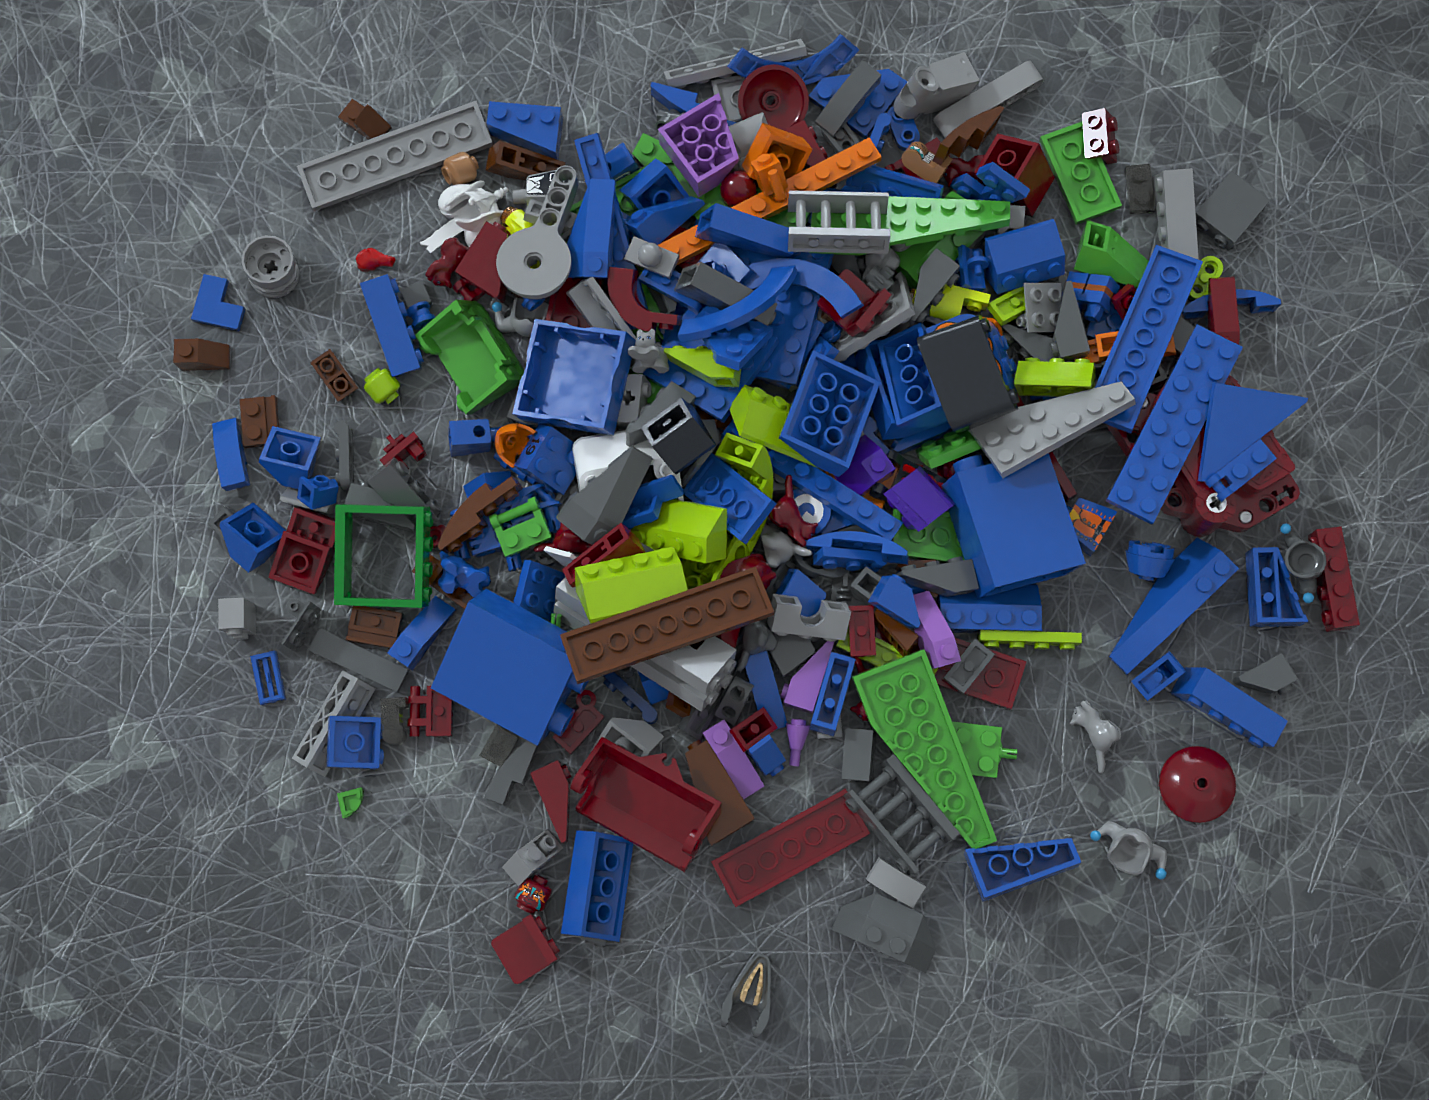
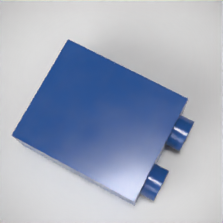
M1049 453L1005 478L1001 477L992 463L984 465L981 455L971 456L953 464L955 474L943 483L941 487L955 503L948 510L964 559H972L979 587L975 590L977 599L1066 576L1086 564Z
M485 589L468 602L431 689L538 746L550 732L558 736L563 735L575 712V709L565 704L571 690L581 694L589 681L577 685L560 638V634L567 631Z

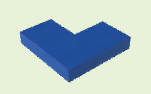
M207 274L203 275L191 316L193 322L240 331L246 309L244 306L223 302L229 284L227 279Z

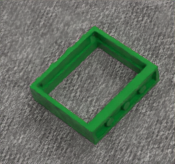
M335 505L334 605L424 608L429 606L430 595L432 594V588L429 587V577L433 573L432 562H429L430 552L433 550V538L430 537V527L433 526L434 522L430 506ZM353 513L416 514L415 599L351 597Z

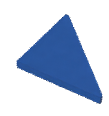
M1212 383L1198 481L1205 482L1304 405L1308 398Z

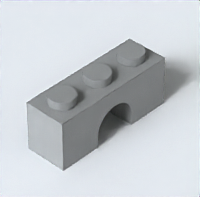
M773 594L771 605L774 610V616L767 619L771 632L780 636L795 634L805 639L820 637L831 642L845 640L851 611L845 602L822 600L819 611L813 616L805 617L800 615L802 605L798 597Z

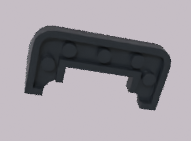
M981 315L932 331L917 338L920 352L940 403L954 432H966L1019 409L1017 403L1020 402L1018 394L1014 388L1010 389L1005 385L989 345L988 333L992 332L991 326L987 318H983Z

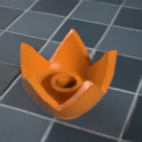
M518 423L507 424L501 427L495 436L497 454L506 464L514 468L515 456L520 455L529 441L528 436L533 435L537 431Z

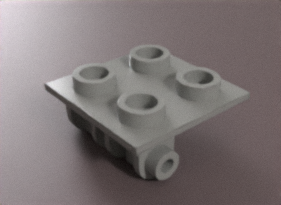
M1024 283L1026 313L1017 317V326L1027 329V333L1054 332L1062 300L1061 283Z

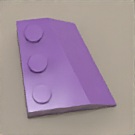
M719 93L658 129L659 144L698 197L720 185L739 161Z

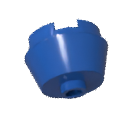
M1130 540L1128 549L1125 550L1128 570L1133 574L1139 575V578L1144 580L1165 578L1176 559L1173 557L1175 548H1170L1171 546L1156 542L1142 543L1141 545L1140 540Z

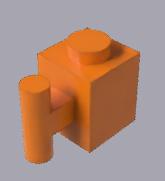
M773 152L762 154L756 160L751 161L758 186L767 197L775 193L777 200L785 198L784 189L788 187L781 163Z

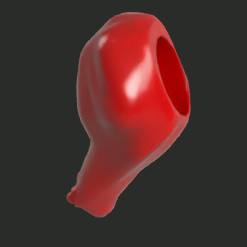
M374 248L363 249L356 256V264L360 271L369 272L381 266L392 267L396 261L394 257L385 255Z

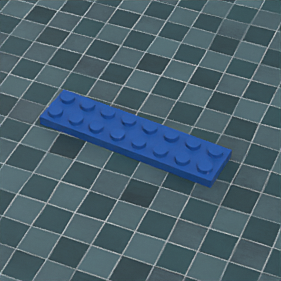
M1159 245L1155 246L1095 386L1097 388L1122 381L1135 398L1136 404L1103 422L1104 424L1132 433L1203 261Z
M1198 324L1195 326L1106 502L1151 525L1154 523L1207 419L1212 383L1225 384L1243 348L1242 346Z

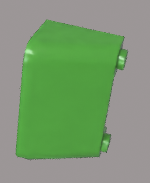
M455 300L415 334L420 348L427 354L439 356L461 392L456 398L457 406L463 413L473 414L519 386L525 370L500 331H498L485 308L478 302Z

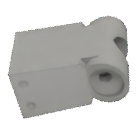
M963 52L931 63L928 67H918L895 99L893 104L895 113L903 119H913L920 113L929 114L944 110L968 96L980 80L966 53Z

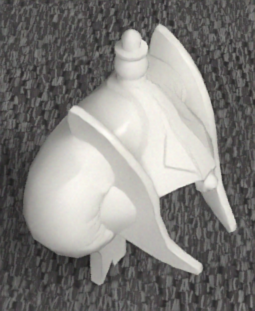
M477 181L471 185L456 184L448 187L440 195L438 207L443 215L454 219L436 230L432 236L420 242V245L428 246L426 249L431 254L442 246L446 239L453 238L464 231L465 242L470 247L486 221L492 225L495 221L501 224V220L510 215L507 211L499 210L496 203L503 196H506L508 188H500L491 193L482 189L485 184L484 181Z

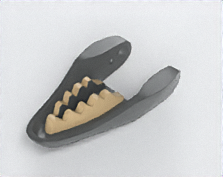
M764 954L755 956L730 990L722 1005V1027L726 1028L731 1023L729 1016L732 1014L731 1009L733 1005L744 1004L753 1007L759 1012V1019L756 1020L757 1025L752 1028L753 1037L758 1038L765 1029L770 1015L771 965L768 956Z

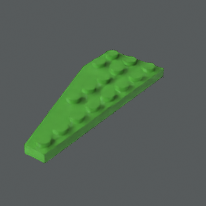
M889 196L887 214H881V229H890V249V246L897 244L910 246L943 239V235L955 233L956 236L965 235V231L974 229L987 231L1007 227L1010 225V201ZM821 211L812 212L811 227H821ZM846 212L831 213V228H846ZM856 213V228H871V213ZM809 252V253H819V254H841V255H863V254H868V253H826V252Z

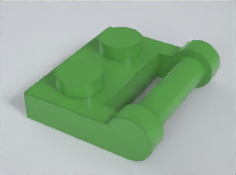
M535 496L528 499L527 503L499 515L495 513L489 516L491 525L495 530L506 558L553 538ZM528 512H533L534 518L504 530L503 523Z

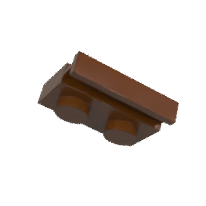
M271 395V397L262 396L240 399L243 447L265 446L272 426L279 427L277 397Z
M353 606L348 634L345 640L391 648L399 637L403 614L366 606Z

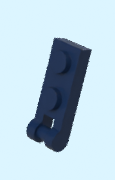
M615 672L603 675L605 678L603 684L613 693L618 690L624 696L621 700L629 708L637 707L642 712L644 721L648 724L657 722V711Z

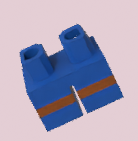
M1069 271L1067 281H1072L1080 314L1082 310H1086L1084 317L1088 321L1099 323L1103 312L1110 313V298L1118 292L1120 286L1111 276Z

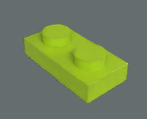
M1024 287L1014 289L989 302L987 309L1000 326L1026 313Z

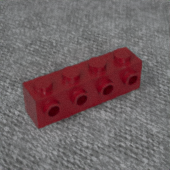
M1342 526L1316 529L1308 535V541L1317 544L1323 549L1327 562L1325 570L1316 578L1318 586L1317 596L1322 608V622L1326 632L1355 628L1360 625Z

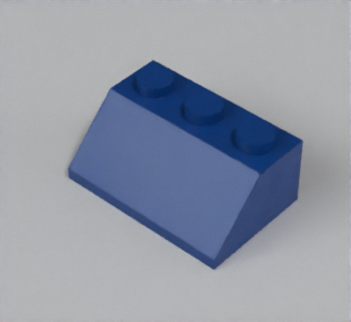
M1054 219L985 238V257L989 261V266L985 268V278L997 294L1024 287V283H1037L1065 275V252Z

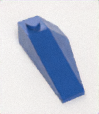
M590 179L567 241L571 254V270L568 278L584 279L594 277V279L608 280L609 267H612L616 186V180Z

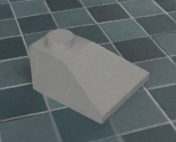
M612 718L590 752H592L601 737H604L638 757L649 756L654 753L664 736L646 721Z

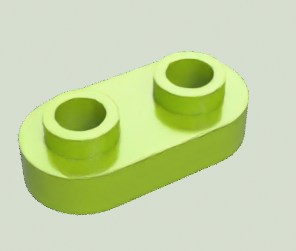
M1207 256L1201 260L1203 263L1188 297L1190 300L1194 301L1207 295L1209 278H1219L1221 276L1223 264L1217 257ZM1205 268H1211L1213 273H1207ZM1193 288H1199L1201 293H1195Z

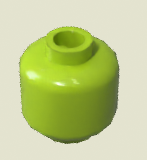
M378 367L364 379L366 382L364 390L377 404H381L384 401L390 404L399 396L397 391L400 388V382L396 377H392L390 370L386 368L381 370Z

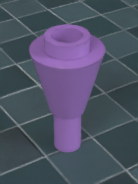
M791 719V723H786L789 748L791 749L789 765L799 766L800 753L809 733L810 725H806V720Z

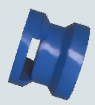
M427 301L418 302L407 309L408 316L413 319L412 325L414 330H421L435 318L434 314L430 313L431 307Z

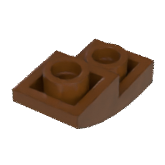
M331 349L310 362L338 402L358 389Z

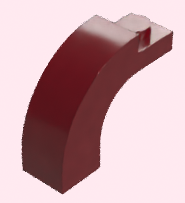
M609 267V296L613 306L627 323L647 332L654 329L655 333L657 323H659V328L674 330V325L681 326L682 316L652 312L642 305L637 294L639 271Z

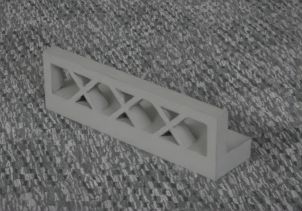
M594 277L584 278L566 292L590 327L626 331L635 340L637 339ZM635 358L631 360L630 369L635 364Z
M342 670L292 759L326 777L330 770L327 767L328 716L360 717L376 688ZM349 679L350 681H349L347 687L345 688V690L342 691L343 686L345 685L346 681ZM335 704V708L330 713L331 707ZM323 726L320 734L317 735L319 728ZM310 748V751L304 760L303 756L306 753L307 749Z

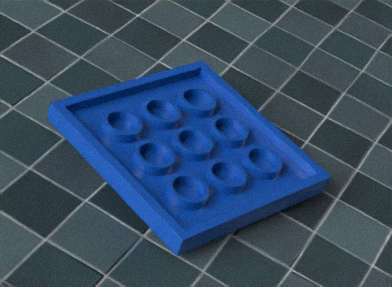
M701 303L702 308L700 311H702L707 305ZM687 309L682 316V323L684 319L695 318L697 313ZM678 325L675 326L662 345L663 348H672L679 345L695 349L698 346H706L703 339L680 342L678 333L681 326ZM772 336L741 368L739 387H715L670 362L669 359V370L666 373H659L653 368H648L644 371L643 375L664 388L671 381L696 396L695 407L724 423L731 414L729 409L732 402L744 385L750 386L779 344V340Z

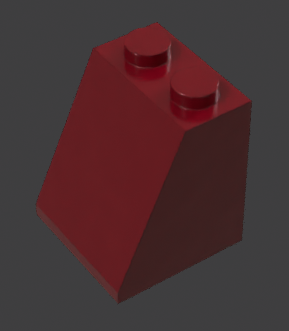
M997 133L977 167L975 174H977L979 167L994 162L1030 189L1027 197L1010 203V205L1025 206V215L1033 217L1055 177L1039 143Z
M486 221L455 272L461 278L503 304L506 300L507 287L502 283L498 275L496 259L501 245L509 237L510 232L496 221L493 225Z

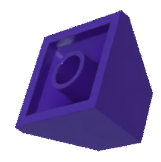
M863 435L859 439L849 469L839 477L833 476L838 482L863 496L876 483H883L893 476L896 468L883 450L867 435Z

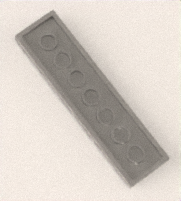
M473 101L298 165L297 168L311 207L315 212L443 165L446 158L459 152H466L470 155L492 147L493 143L477 101Z

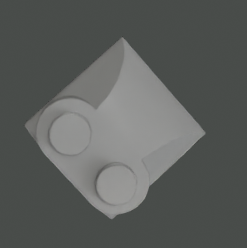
M763 112L728 126L739 157V161L732 169L733 172L736 170L745 171L742 168L745 157L761 124H767Z

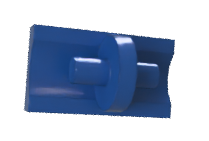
M966 245L959 246L958 258L955 259V262L960 265V279L957 281V286L982 292L986 289L984 269L989 266L988 258L983 256L982 249H970Z

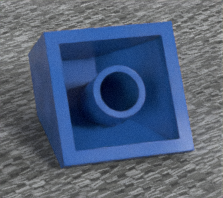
M272 426L260 455L259 463L282 486L298 489L299 477L312 478L321 437Z
M251 503L220 522V528L230 557L248 573L267 561L278 548L283 531H286L255 503Z

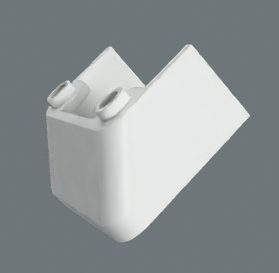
M626 430L616 431L614 436L598 434L581 437L574 442L572 451L579 492L589 484V480L594 476L597 478L608 469V465L629 448L626 445ZM648 440L633 445V447L653 458L650 465H653L654 474L658 479L674 475L682 487L680 472L674 474ZM683 496L676 498L684 501Z

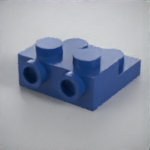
M328 716L327 767L378 769L379 764L383 763L384 758L383 749H380V739L384 738L385 731L384 724H381V717Z

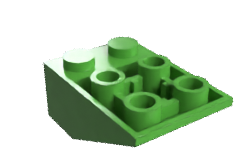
M1087 220L1078 244L1074 270L1081 273L1111 276L1116 282L1134 285L1136 289L1149 261L1111 227Z

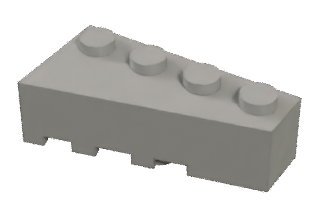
M1193 168L1162 171L1152 177L1159 226L1158 238L1161 241V246L1199 260Z

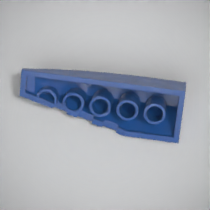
M1197 537L1176 557L1166 577L1156 580L1109 655V658L1127 675L1239 568L1221 550Z

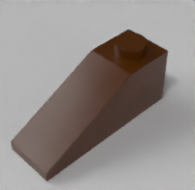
M498 141L489 148L485 171L507 178L526 181L529 175L557 170L560 166H564L566 162Z

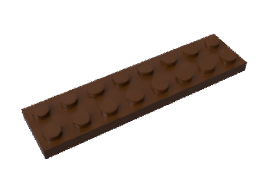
M755 566L560 634V638L578 685L774 616V610Z

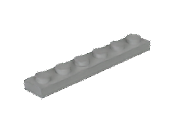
M802 39L748 51L757 57L775 62L786 60L792 62L807 56L806 46ZM735 55L664 71L666 83L670 87L682 89L687 84L695 82L702 84L708 82L711 78L730 77L735 72L727 66Z

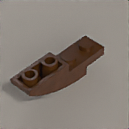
M511 476L496 488L485 483L474 491L448 522L440 538L438 548L447 554L449 552L454 553L462 548V543L467 539H474L482 534L483 528L488 525L483 516L494 514L499 509L498 506L505 501L510 502L519 495L518 492L523 489L519 481Z

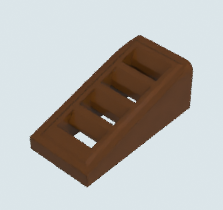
M876 609L874 612L875 626L903 657L913 653L918 647L919 636L881 610Z

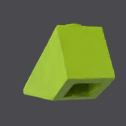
M679 345L672 348H664V353L670 362L715 387H739L741 369L738 371L717 364L713 359L712 350L706 346H698L696 349Z

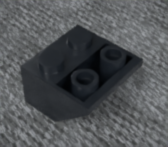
M683 398L678 399L641 427L653 449L674 474H678L716 446L695 408Z

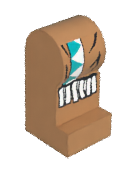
M921 142L911 143L901 157L906 168L924 180L933 183L939 182L953 160L948 156L940 166L933 162L935 154L928 151L927 147Z

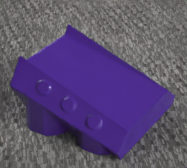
M920 466L883 493L891 508L897 509L903 515L902 522L905 527L910 530L916 529L918 532L955 504Z

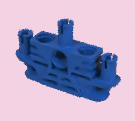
M536 484L518 492L519 495L510 502L505 501L498 506L499 509L495 513L499 515L527 503L528 499L538 494L542 500L539 505L545 514L549 530L553 534L560 528L561 522L557 520L556 516L559 513L558 507L562 503L555 501L550 494L544 491L546 488L544 484ZM457 509L451 511L450 516H453ZM531 511L519 516V518L512 519V525L509 523H503L502 525L504 530L535 516ZM483 516L488 524L484 527L483 533L474 539L469 538L472 540L469 542V545L474 549L471 551L472 556L477 558L502 551L489 516ZM465 541L462 543V548L454 552V555L460 556L467 561L471 559ZM520 553L506 558L509 572L517 571V568L519 570L522 569L523 563Z

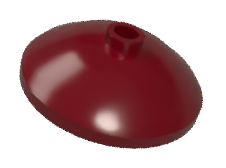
M776 64L759 67L745 78L740 87L738 110L742 120L763 112L768 125L784 130L803 121L807 114L809 96L806 85L801 77L788 67ZM773 96V103L768 105L766 102L767 97Z
M1191 746L1175 752L1165 761L1159 775V791L1164 804L1174 815L1188 822L1204 823L1220 817L1228 810L1234 800L1236 780L1231 766L1223 756L1206 747ZM1198 779L1205 781L1204 788L1198 786Z

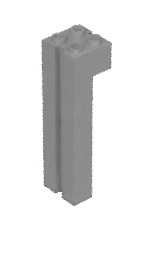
M565 577L556 586L555 599L558 600L554 604L556 618L558 614H561V622L572 629L589 625V619L576 593V587L572 588ZM714 636L706 639L697 650L691 646H686L637 663L631 667L702 712L707 705L711 706L716 701L720 689H726L733 679L731 672L736 665L734 660L736 649Z

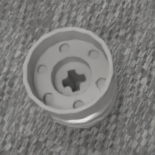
M265 235L255 238L244 249L241 261L243 269L251 286L258 294L267 298H279L286 296L294 290L299 281L300 272L293 252L284 240L276 236Z

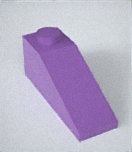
M925 591L914 594L920 620V626L914 628V631L919 636L920 650H925L931 668L934 669L961 661L955 637L931 593Z
M827 641L791 678L790 684H784L780 698L785 699L784 706L810 714L813 713L834 642Z
M722 720L703 732V736L712 747L744 800L763 788L764 784L745 752L742 751L730 733L728 724L725 720Z

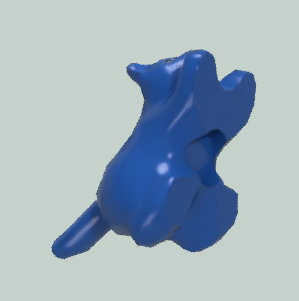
M443 551L439 553L443 574L438 580V585L445 593H453L455 589L460 587L466 589L471 596L475 597L483 591L482 588L490 585L489 566L478 569L465 562L460 556H449Z

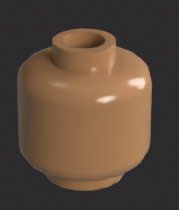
M459 152L444 160L441 171L449 185L468 184L476 179L479 165L474 156L470 157L466 152Z

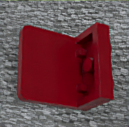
M845 269L839 274V277L852 288L864 306L842 319L836 309L823 296H821L817 304L830 318L853 337L861 331L866 333L874 324L872 321L873 317L876 314L880 315L888 307L889 304L886 301L892 294L885 288L875 294L849 269Z
M528 915L520 923L491 941L493 949L515 984L522 983L560 959L557 954L560 952V949L553 938L548 939L544 932L547 927L540 916Z

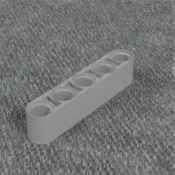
M1030 60L1026 61L944 109L934 117L933 121L944 138H946L966 120L998 106L1005 108L1034 91L1044 82V79Z

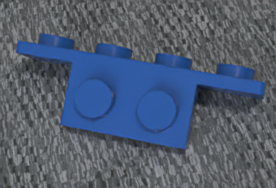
M668 475L641 484L622 524L628 529H632L637 525L651 523L658 519L663 502L683 496L684 490L674 475Z

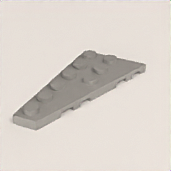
M901 271L895 276L897 281L887 290L892 294L886 301L889 304L888 307L880 315L876 314L873 317L872 321L874 324L866 333L861 331L851 337L843 328L841 329V337L836 342L831 343L839 350V353L834 358L835 361H845L849 355L857 350L866 348L870 342L878 337L885 336L892 328L900 323H906L915 315L907 280ZM807 357L806 360H805V364H804V367H803L801 379H802L803 373H804V371H805L806 365H807L808 360H809L808 357ZM791 386L789 390L792 392L798 387Z
M1121 381L1021 406L1014 412L969 431L1001 477L1005 478L1134 406L1136 402L1133 395Z

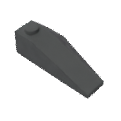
M633 446L629 447L608 465L607 470L597 478L594 476L588 481L589 484L579 493L576 491L568 498L556 516L557 520L582 540L593 545L623 522L653 458Z

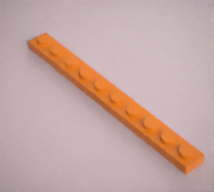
M869 137L786 179L788 187L784 189L785 198L777 200L775 193L766 197L761 192L731 208L766 220L788 209L789 190L823 191L880 162L882 156ZM698 225L658 244L659 247L679 254L680 257L676 265L710 249L715 243L695 237Z

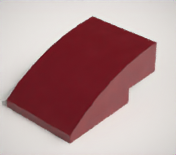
M301 506L294 507L286 531H283L268 578L308 593L316 594L335 554V519Z

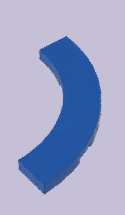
M841 34L819 53L792 62L766 60L755 56L742 47L727 67L746 78L759 67L771 64L782 65L795 71L804 81L805 85H808L842 68L856 55L859 49Z
M777 258L748 265L754 273L743 285L752 290L757 289L762 284L771 268L795 265L798 273L791 285L801 286L817 292L831 303L842 319L864 306L858 295L846 282L818 264L793 258Z
M796 266L771 268L762 284L739 302L709 315L684 319L678 333L680 342L708 338L712 336V332L724 328L729 331L754 319L776 302L775 298L779 294L785 293L789 289L798 273Z

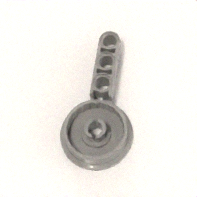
M560 166L555 171L535 225L510 235L498 251L496 259L498 275L502 283L510 291L521 297L542 299L551 296L562 287L569 276L571 254L561 235L578 191L576 171L571 166ZM566 179H570V180H571V181L568 182V183H563V182H562V181H564V180H566ZM558 200L564 201L561 204H554ZM551 221L556 222L554 225L551 226L546 225L548 222ZM539 261L540 267L536 269L530 268L532 265L537 264V262Z

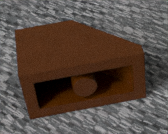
M199 338L174 339L173 363L181 371L230 369V345Z

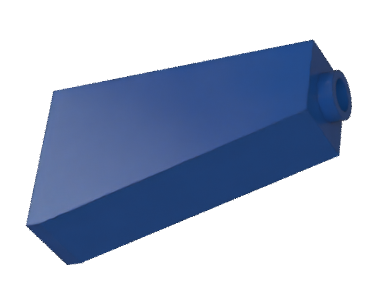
M715 203L700 214L695 234L696 238L776 258H788L796 253L788 252V227Z

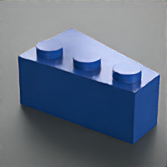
M489 101L487 127L491 136L559 160L563 125L561 107Z
M1258 547L1247 551L1245 556L1250 627L1301 626L1307 623L1308 619L1306 614H1303L1297 592H1294L1289 579L1290 575L1279 548Z

